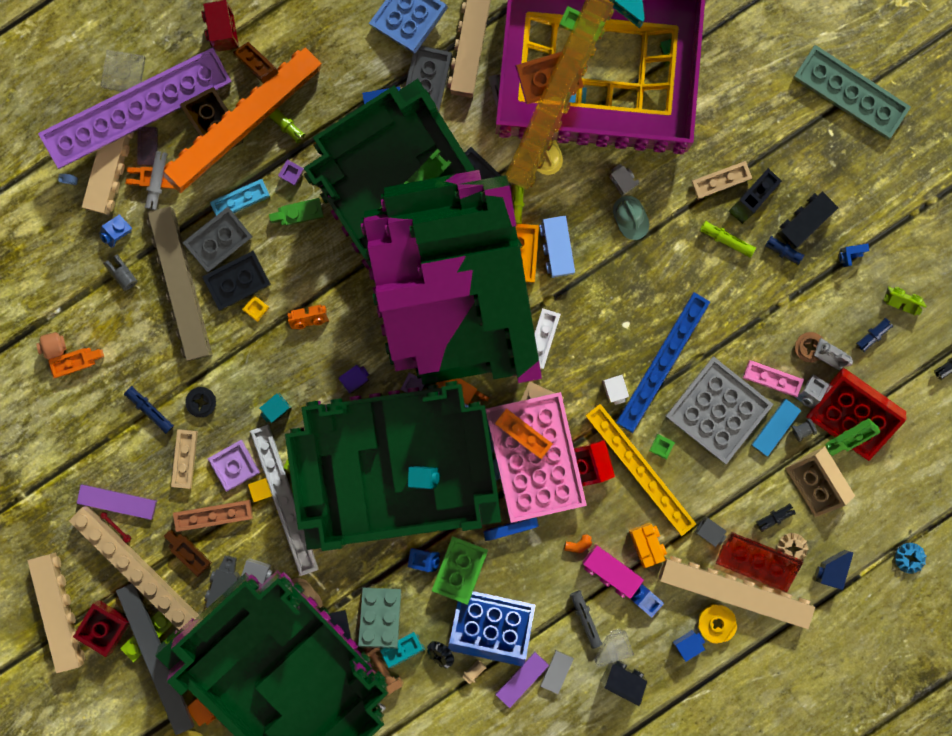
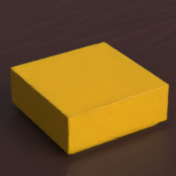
M254 295L242 310L258 322L270 307Z
M266 478L248 484L254 502L272 496Z

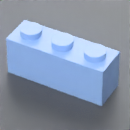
M566 216L543 219L542 225H539L541 236L545 237V243L542 245L544 255H548L549 262H546L547 274L551 273V278L573 275L575 268Z

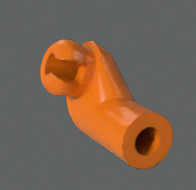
M583 535L578 543L566 541L564 551L584 552L592 545L591 536Z

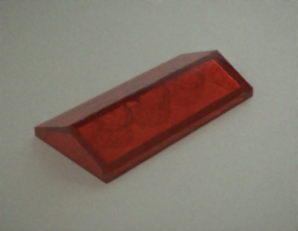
M733 532L723 542L715 562L719 566L786 593L804 563L803 560Z

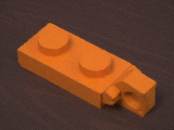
M82 348L49 359L48 363L53 378H59L92 367V365L96 364L95 360L105 356L102 349L92 351L91 348Z

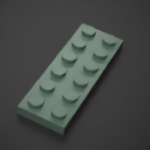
M817 45L813 46L793 79L887 140L891 139L911 106Z

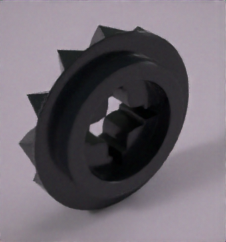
M205 387L192 389L185 401L189 413L200 418L207 417L213 413L217 406L216 396ZM203 396L204 401L209 404L202 405V408H200L199 404L194 402V400H200Z
M432 641L427 646V653L430 655V659L435 661V664L437 663L441 668L445 667L447 669L453 665L454 656L446 645Z

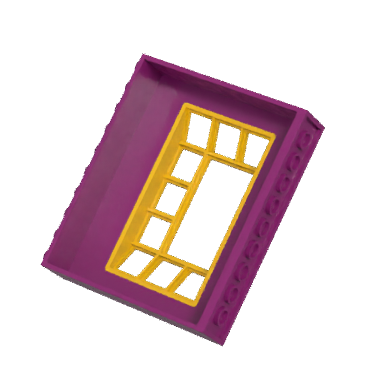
M508 0L495 134L501 138L518 136L521 140L538 138V141L548 142L550 139L557 140L558 143L563 144L572 141L578 145L593 143L598 147L614 145L618 149L634 147L638 151L654 149V152L659 153L665 152V150L673 151L674 154L688 152L694 142L705 0H642L645 19L640 28L609 5L610 0ZM567 6L603 22L600 31L642 35L638 83L582 78L583 85L607 88L606 106L581 103L583 88L577 89L576 103L551 101V97L530 104L525 102L515 65L527 62L528 48L548 53L549 55L556 52L557 30ZM531 20L552 27L550 47L529 41ZM672 33L671 53L669 55L647 56L649 35ZM670 61L667 83H644L646 63ZM613 88L637 90L636 108L612 106ZM667 89L665 111L642 109L643 91Z

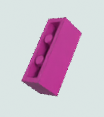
M596 544L582 561L583 565H585L584 570L591 575H594V573L601 577L600 581L608 587L610 584L616 588L615 592L623 598L627 596L631 599L644 581L642 577Z

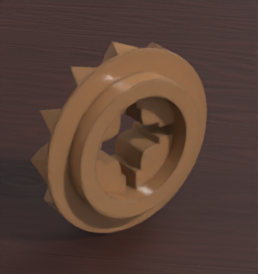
M806 332L800 335L795 342L794 349L798 358L804 362L820 360L814 356L816 350H811L808 353L807 348L803 344H810L812 342V347L816 349L819 339L822 337L814 332Z

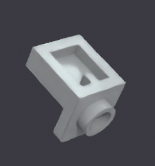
M813 374L803 391L796 398L803 405L813 408L821 402L829 384Z

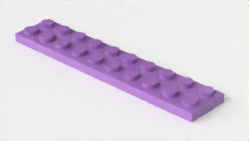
M212 47L38 134L57 168L60 169L180 109L181 103L212 87L217 91L231 84L232 81Z

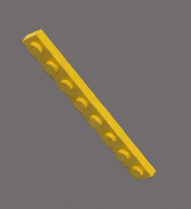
M599 404L585 415L586 418L677 532L683 536L693 528L696 522L603 406Z

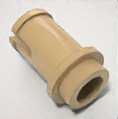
M477 659L467 672L464 671L462 677L469 684L475 683V679L487 667Z

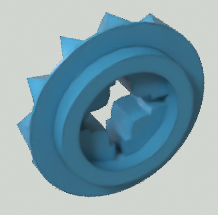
M905 543L896 551L895 562L901 571L914 574L921 571L923 566L926 565L927 556L924 549L918 544ZM914 553L913 557L918 561H911L909 564V559L904 557V555L911 556Z

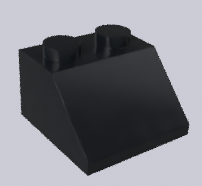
M611 660L601 678L603 687L640 706L647 685V680L643 677L645 674L637 669L632 671L626 668L627 664L620 660L616 662Z

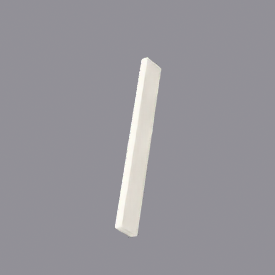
M266 425L251 430L250 433L299 575L302 576L317 571L319 568L313 550L306 549L304 530H298L293 493L270 426Z

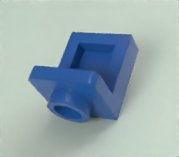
M119 214L101 226L99 235L101 240L112 248L115 246L116 241L131 232L132 227Z

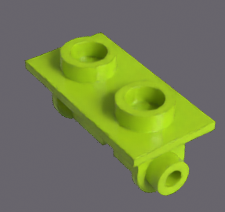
M888 286L890 294H886L883 299L887 305L897 309L904 303L902 311L914 316L922 313L921 306L927 307L922 297L916 294L908 295L905 293V290L899 287L891 288Z

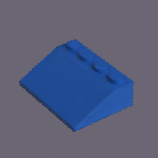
M473 591L468 605L457 602L448 648L453 652L523 667L527 656L535 605Z

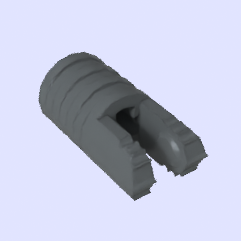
M117 254L114 256V260L120 268L115 270L109 261H105L103 264L123 291L132 288L138 281Z

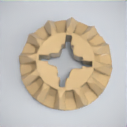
M788 533L782 536L777 544L779 557L790 564L801 563L806 558L807 551L809 550L807 541L796 533ZM793 540L794 545L800 548V550L794 551V554L790 550L785 549L792 547Z

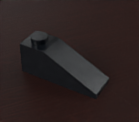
M768 168L732 206L729 212L743 224L755 213L782 180Z

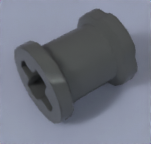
M810 418L798 426H791L798 442L802 441V438L817 434L816 427Z

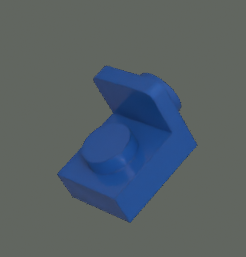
M862 244L841 248V252H839L840 263H843V267L852 266L851 255L852 258L863 257V253L869 251V245Z
M411 548L408 567L425 572L436 571L440 564V553Z
M643 584L640 585L631 598L651 618L664 604Z

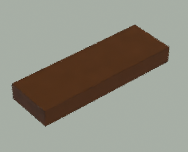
M249 42L233 52L235 57L263 84L279 73L277 68Z

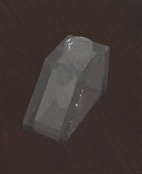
M616 629L606 636L594 660L597 667L634 656L626 631Z

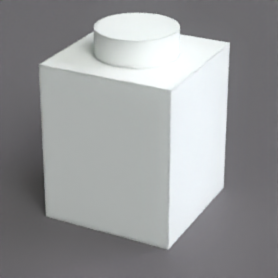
M623 375L602 381L609 403L614 402L617 405L626 402L625 398L629 397Z

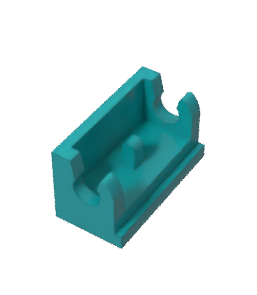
M413 632L398 640V649L383 648L380 652L388 668H393L426 649L421 644L418 634Z

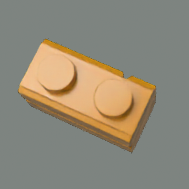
M647 523L629 530L643 568L665 561L664 555H667L664 545L659 544L657 537H660L657 526Z

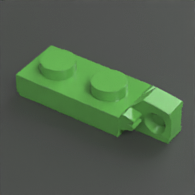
M320 198L285 205L278 208V212L269 214L271 223L281 221V225L287 226L324 217Z
M867 419L850 430L843 432L838 437L831 439L825 446L829 454L833 456L842 450L849 451L881 431L873 421Z

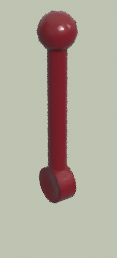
M106 512L100 514V518L105 519L123 537L124 542L131 541V536L126 535L111 521Z

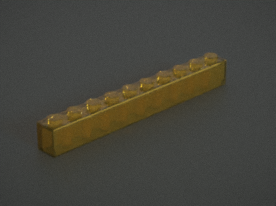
M585 0L505 175L509 182L526 190L534 185L536 181V176L534 175L537 169H541L544 164L545 158L543 156L546 150L549 151L553 144L552 137L554 132H558L562 125L560 119L563 113L566 114L570 108L571 103H569L572 95L576 94L579 88L577 83L580 76L583 77L587 71L588 66L586 64L588 59L592 58L596 52L597 47H595L598 39L602 38L605 32L603 27L606 20L609 21L614 13V9H612L613 2L609 0Z

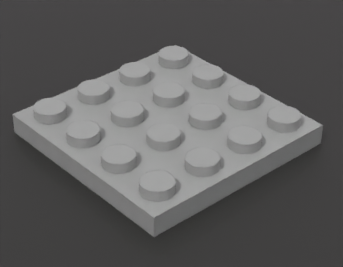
M713 356L665 417L721 462L727 464L774 404Z

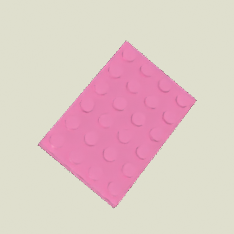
M561 392L485 409L511 523L587 506ZM506 408L553 443L542 459L494 424Z

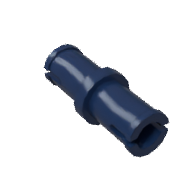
M770 236L765 244V247L778 253L779 257H785L796 265H799L804 257V254L791 248L790 244H784L773 236Z
M884 318L873 329L870 328L868 333L856 343L857 346H860L859 349L865 352L876 341L879 342L881 337L893 328V325L889 324L890 321Z

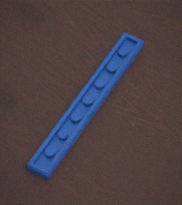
M693 292L616 421V424L631 433L634 432L710 304V301Z

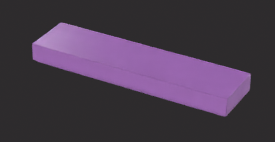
M82 484L76 504L152 520L157 500Z

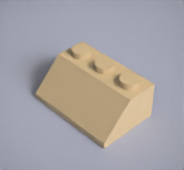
M825 446L807 454L785 468L815 518L846 506L855 497Z

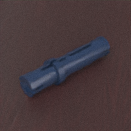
M133 386L124 393V396L136 405L135 408L141 410L165 434L174 427L169 420L148 402L149 399L143 397Z

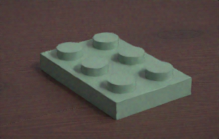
M363 588L359 647L398 649L401 589Z

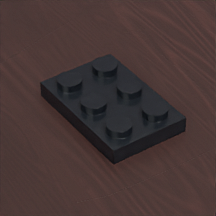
M251 251L202 276L219 311L271 286L255 251Z

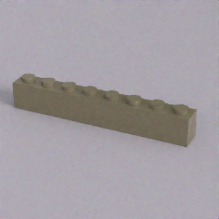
M169 206L148 212L147 224L149 229L153 231L152 243L158 250L156 258L159 266H162L163 273H161L162 281L164 284H167L168 292H166L168 302L172 303L173 310H171L173 321L177 322L176 334L178 339L182 341V356L187 361L213 356L175 210Z

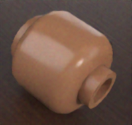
M57 332L41 335L39 338L40 343H36L39 355L43 354L45 359L61 356L67 350L63 335L60 336Z

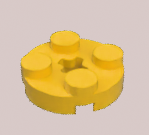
M710 604L699 614L697 627L707 641L722 643L729 641L735 635L737 630L736 618L728 607L722 604ZM721 619L720 623L722 626L713 628V621Z

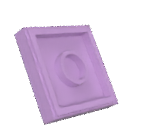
M243 440L208 458L226 492L260 474Z

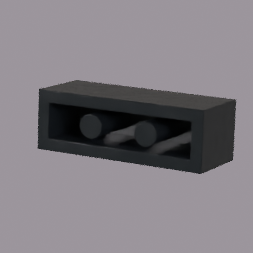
M823 191L818 195L814 193L806 200L808 204L804 208L800 206L793 213L795 217L791 221L787 219L779 226L781 230L777 234L786 243L790 244L791 248H798L839 208Z

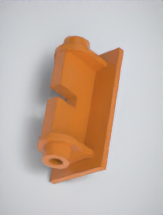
M320 304L308 307L309 314H306L305 308L292 310L291 313H288V322L291 329H303L306 326L322 325L325 322H329L326 306Z

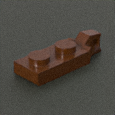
M169 530L164 535L170 542L168 546L171 549L170 551L197 577L212 563L181 533L177 535L172 530Z

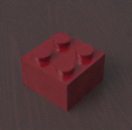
M227 0L204 3V11H201L204 23L206 22L207 29L205 30L206 40L210 42L211 47L213 46L217 52L239 48L234 13Z
M99 600L92 604L73 638L107 657L113 653L128 628L129 621L125 615Z

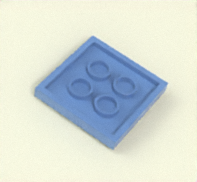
M385 0L369 22V25L415 54L448 7L440 0Z

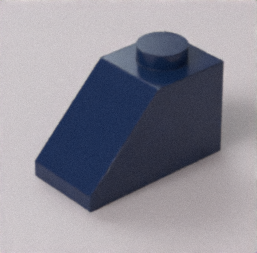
M843 550L821 562L820 567L818 566L815 572L816 581L843 590L853 552Z

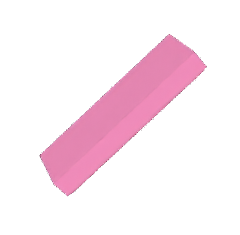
M748 360L742 377L793 397H798L804 379Z

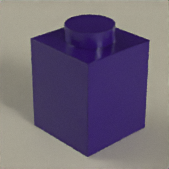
M355 365L338 379L348 393L351 394L370 381L367 378L370 374L364 366Z

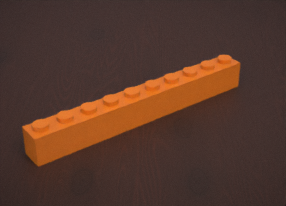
M306 47L301 51L297 50L288 63L283 62L278 67L279 73L260 87L256 86L253 88L248 98H242L236 104V108L233 111H227L218 124L213 123L203 137L201 135L193 141L194 145L189 149H183L179 153L178 159L174 162H168L164 167V178L181 194L320 71L322 63Z

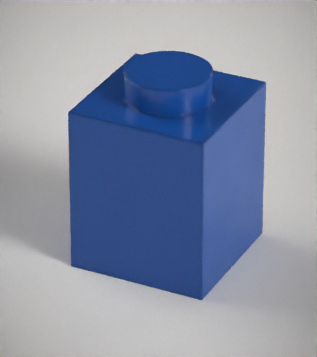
M693 630L673 641L685 662L705 650L702 645L705 643L700 633L696 634Z

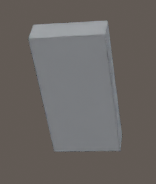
M555 650L540 686L559 694L574 658Z

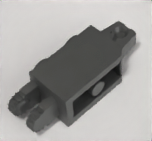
M225 555L220 567L215 572H212L210 577L211 589L207 590L204 599L207 602L206 608L240 578L239 573L235 572L237 558Z

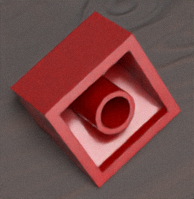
M605 440L574 448L582 487L601 483L615 477Z

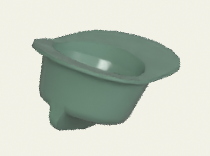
M624 196L615 202L613 215L622 234L631 240L643 238L649 231L650 223L640 201L633 196Z

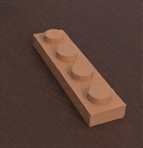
M250 500L174 512L173 518L175 530L179 532L253 519Z

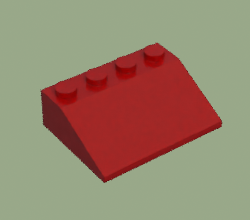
M843 367L829 383V387L821 402L811 408L806 417L810 418L812 422L835 438L857 426L862 421L867 419L873 421L881 432L852 449L870 461L906 421V411Z

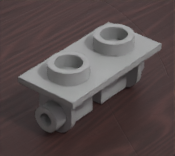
M822 338L819 339L814 353L815 357L839 371L843 367L853 364L852 357L847 355V353Z

